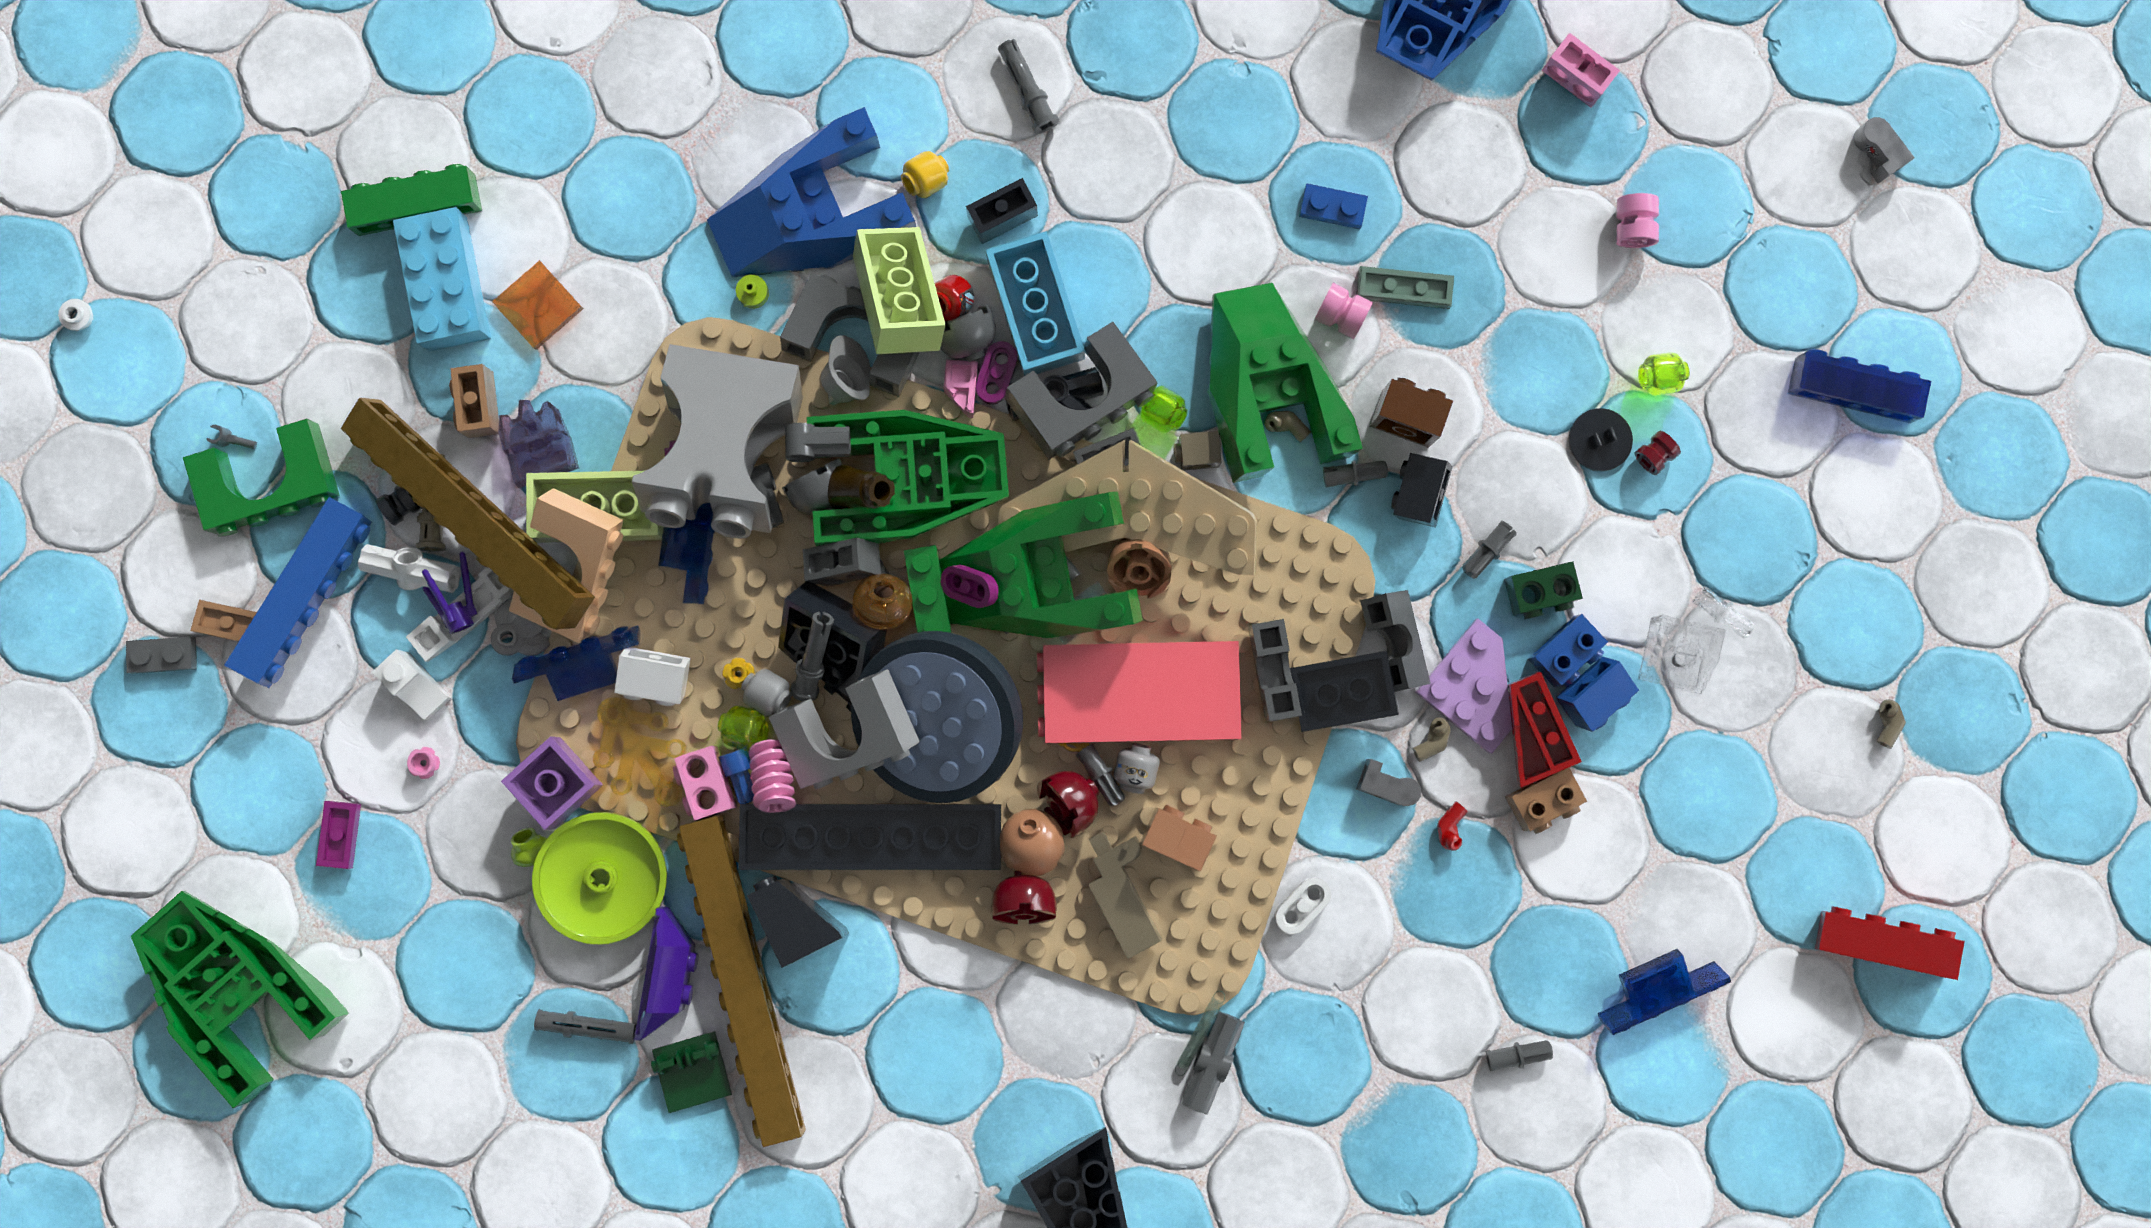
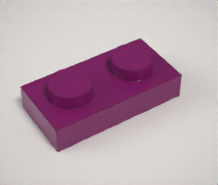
M324 801L316 866L353 869L361 804Z

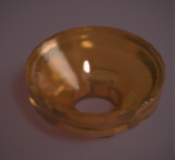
M890 574L871 575L857 585L852 600L853 610L859 620L867 626L876 629H891L904 623L909 617L912 609L911 591L905 582ZM878 586H887L892 589L893 594L888 598H880L874 593V590Z

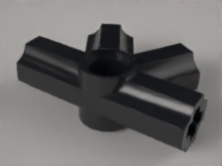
M1096 367L1066 376L1050 375L1043 380V384L1048 391L1056 390L1062 394L1061 397L1054 399L1061 405L1073 410L1091 409L1092 407L1085 400L1104 394L1102 379ZM1006 401L1007 410L1012 421L1019 420Z

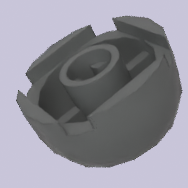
M989 305L979 306L978 311L974 313L968 311L955 320L944 321L945 329L940 349L947 356L955 359L966 357L968 362L983 357L985 355L984 349L993 342L996 333V325Z
M840 459L825 464L824 467H820L782 487L788 501L796 510L807 515H812V511L836 510L828 501V484L834 469L837 466L843 465Z

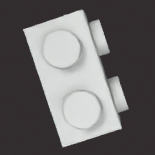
M625 647L619 656L614 693L623 694V697L629 700H641L643 698L656 700L657 704L663 706L680 704L686 692L691 658Z

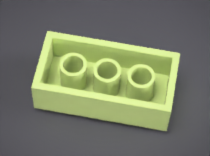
M920 227L857 230L853 259L876 354L940 351L945 322Z
M644 471L526 473V534L536 543L561 542L530 527L537 498L553 488L622 519L623 524L620 531L623 533L622 541L665 540V527L651 522L645 516V512H641L632 479L634 475Z

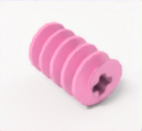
M764 740L755 743L749 750L754 806L761 811L769 813L784 812L794 808L796 801L791 796H793L795 791L790 786L793 782V777L788 774L792 769L779 740Z

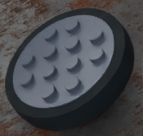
M924 631L907 635L890 643L871 659L858 678V681L888 669L920 741L909 749V756L892 762L891 758L884 759L883 765L873 769L882 780L897 791L918 800L932 803H952L978 795L994 784L1005 773L1021 741L1023 711L1019 693L1010 674L993 654L978 643L958 634L942 631ZM851 703L852 728L859 747L862 740V728Z

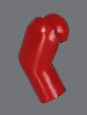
M1456 801L1437 823L1439 842L1443 848L1451 851H1456L1462 846V838L1459 837L1457 824L1468 812Z

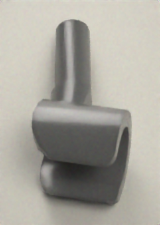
M219 425L210 426L220 431L219 437L216 440L206 438L208 442L221 447L228 446L229 444H236L251 449H256L257 447L256 441L237 437L229 429Z

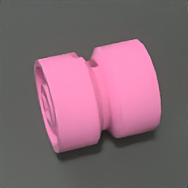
M1635 193L1617 198L1616 218L1621 221L1616 227V244L1618 246L1643 248L1653 246L1659 242V224L1654 221L1659 216V197L1657 195Z
M1332 283L1314 320L1326 326H1332L1336 323L1338 324V332L1354 339L1373 302L1359 295L1350 298L1348 290Z

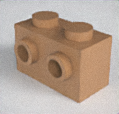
M483 364L450 368L452 380H450L449 386L454 399L455 411L453 412V421L457 432L468 438L501 434L494 372Z
M1570 768L1526 785L1505 796L1522 830H1533L1535 834L1552 826L1551 820L1561 815L1563 819L1577 814L1581 811L1579 806L1587 802Z

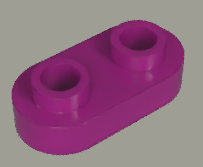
M998 341L989 346L976 382L978 397L989 405L998 404L1005 399L1004 395L1007 387L1011 384L1018 361L1017 352L1008 342ZM1005 355L1008 360L1005 364H998L996 362L997 356ZM994 384L998 387V391L995 394H989L986 388Z
M964 565L949 566L942 572L941 586L948 597L976 608L991 606L996 602L998 598V585L991 575Z

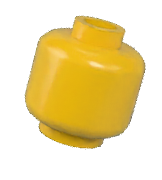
M923 151L903 165L901 181L907 192L912 196L917 195L919 198H928L947 185L949 166L941 155L937 156L931 151Z

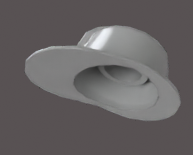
M845 335L837 336L831 341L829 360L822 370L820 377L821 384L828 393L829 403L832 405L840 402L848 403L854 399L865 400L870 392V363L866 352L859 343Z

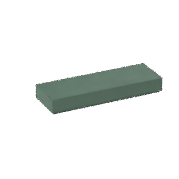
M1360 266L1356 295L1369 301L1450 309L1452 307L1454 276Z

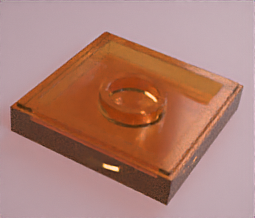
M540 260L492 301L535 350L541 347L584 309Z

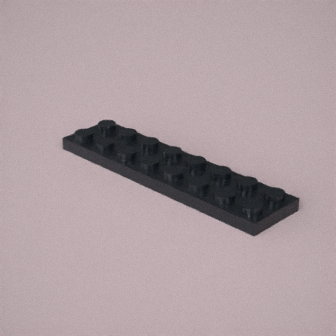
M740 804L739 870H1001L999 838L1001 833L1002 804H796L790 810L776 813L761 811L754 804Z

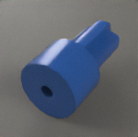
M747 748L718 757L724 776H730L738 803L746 804L752 802L754 797L752 792L753 783L748 770L750 769L751 760Z

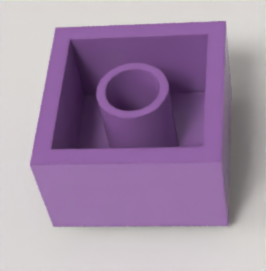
M552 736L501 781L544 830L556 829L603 786L599 779L561 737Z

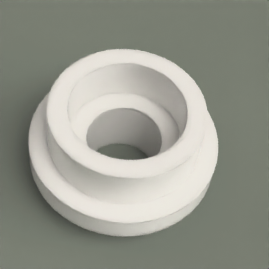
M67 300L59 309V320L67 329L80 331L89 327L93 321L92 309L83 300ZM77 309V316L71 319L73 311Z

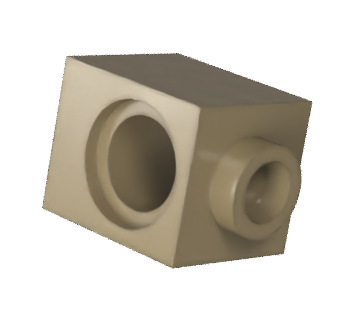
M1219 431L1180 434L1179 443L1173 445L1175 463L1181 462V470L1183 471L1218 468L1222 463Z

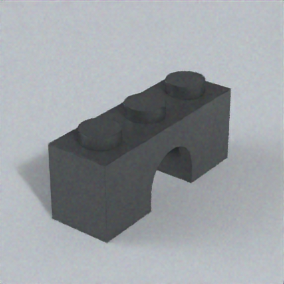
M1408 590L1385 593L1360 600L1367 631L1379 632L1386 642L1395 692L1431 684Z
M1284 619L1250 625L1248 630L1265 722L1302 716L1296 683L1294 684L1290 672L1288 659L1290 649Z

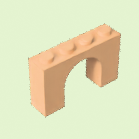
M554 488L538 497L530 527L565 543L573 550L582 569L581 584L595 596V599L577 626L570 629L555 630L545 625L542 617L534 609L525 606L515 591L513 592L509 611L577 643L587 635H592L600 623V617L597 616L599 608L604 603L608 594V590L605 589L607 579L612 575L615 568V561H613L614 553L619 548L623 539V533L620 532L623 520Z

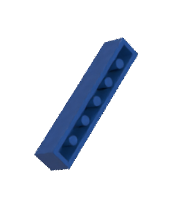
M329 497L224 666L269 689L272 684L278 682L284 673L283 666L287 659L298 651L302 643L301 637L307 627H311L319 616L318 609L324 599H328L335 591L336 580L340 573L347 570L351 565L353 552L356 547L367 539L370 533L369 526L372 521L361 513Z

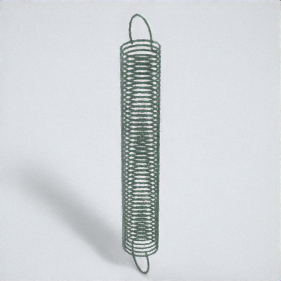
M1213 997L1211 998L1212 1001L1208 1004L1209 1007L1204 1011L1205 1014L1202 1015L1201 1021H1199L1200 1024H1197L1198 1027L1195 1028L1191 1037L1195 1038L1194 1042L1186 1045L1184 1050L1187 1053L1185 1055L1181 1054L1179 1058L1182 1062L1181 1064H1184L1186 1067L1192 1063L1190 1060L1194 1059L1192 1056L1193 1052L1197 1050V1045L1203 1042L1201 1038L1208 1033V1029H1210L1208 1026L1209 1022L1213 1020L1214 1012L1218 1010L1219 1002Z

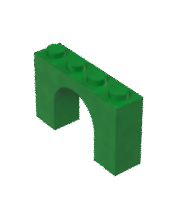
M306 418L276 428L286 462V472L279 488L271 495L259 500H248L241 494L236 485L226 452L211 448L183 457L203 530L217 534L218 537L230 536L238 532L237 528L246 525L249 527L261 526L269 522L268 518L278 515L280 517L293 516L300 512V508L309 505L312 508L324 506L329 497L335 498L340 496L319 424Z

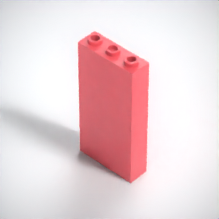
M1239 641L1043 645V653H1037V672H1044V685H1037L1038 705L1044 704L1045 716L1038 718V737H1045V744L1241 739Z

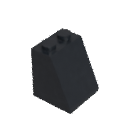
M776 875L753 885L755 892L747 895L781 968L849 934L846 926L786 878L778 880Z

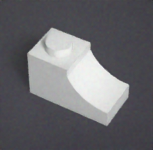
M395 650L372 671L394 696L408 704L423 720H429L452 699L409 652Z

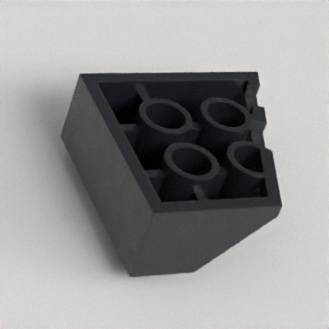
M805 581L784 600L778 648L797 664L804 656L813 614L820 612L819 622H821L823 612L830 614L834 622L831 626L822 661L825 673L821 680L825 682L823 688L831 695L835 692L848 703L846 708L851 712L852 702L845 688L858 681L867 664L884 648L888 622L814 583Z
M1106 1127L1071 1142L1018 1176L1047 1228H1128Z

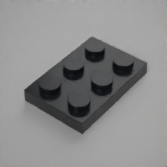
M1387 651L1290 668L1292 680L1297 686L1302 716H1299L1301 732L1399 715Z

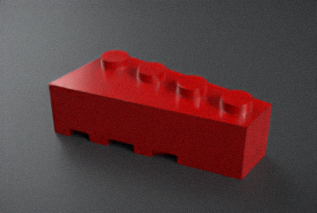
M1834 906L1831 907V912L1821 911L1815 949L1958 980L1965 941L1955 939L1956 932L1935 928L1934 934L1921 932V925L1900 921L1899 927L1885 924L1886 917L1866 913L1865 919L1851 917L1852 910Z

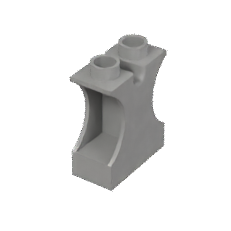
M670 344L660 378L668 409L681 422V428L670 452L652 468L633 476L632 484L641 512H645L647 519L657 525L679 528L684 526L686 519L694 520L696 518L697 510L702 504L711 503L713 511L711 527L717 533L737 539L749 537L751 530L771 533L772 525L767 498L755 487L751 481V474L761 453L772 442L785 435L786 425L797 423L803 400L799 365Z

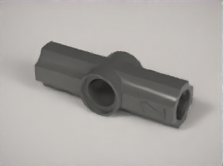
M1218 1012L1207 1040L1201 1044L1192 1067L1194 1071L1181 1101L1183 1105L1208 1115L1219 1085L1225 1081L1234 1058L1232 1053L1240 1038L1245 1024L1244 1021L1227 1013Z

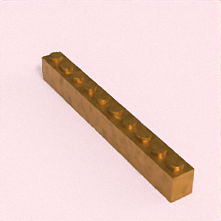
M359 398L340 428L350 437V442L357 448L364 450L371 457L370 460L374 465L384 469L392 476L391 480L393 483L407 490L413 496L412 500L417 505L426 508L434 516L433 519L437 524L453 533L455 540L460 545L469 548L477 556L476 560L480 564L490 568L498 575V580L501 584L513 589L520 596V601L525 606L534 609L542 617L545 625L555 630L575 628L595 599V596L382 400Z
M721 814L679 826L680 833H677V842L681 852H686L688 865H685V872L688 882L690 884L694 883L697 896L693 898L694 907L697 915H702L705 928H702V937L704 944L707 948L710 947L714 960L710 961L711 972L714 979H719L722 991L719 992V1002L722 1010L727 1011L730 1023L727 1024V1033L730 1042L736 1043L738 1055L735 1057V1062L739 1075L744 1074L747 1087L744 1088V1098L747 1106L753 1108L755 1119L752 1120V1128L755 1138L761 1139L763 1147L800 1138L806 1131L724 815Z

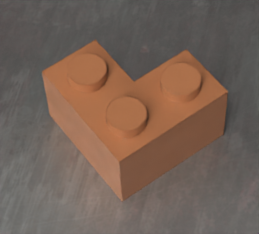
M1165 805L1163 810L1155 808L1140 844L1201 872L1217 835L1210 833L1212 826L1198 819H1194L1191 824L1183 820L1184 812L1169 805Z

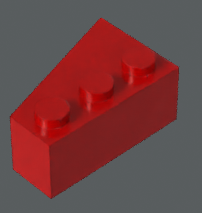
M1535 672L1508 684L1518 786L1522 788L1581 763L1579 754L1542 673Z

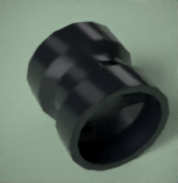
M399 486L394 488L393 493L389 495L383 494L375 500L382 514L394 526L402 522L404 516L408 513L414 514L422 509L421 506L412 500L413 496Z

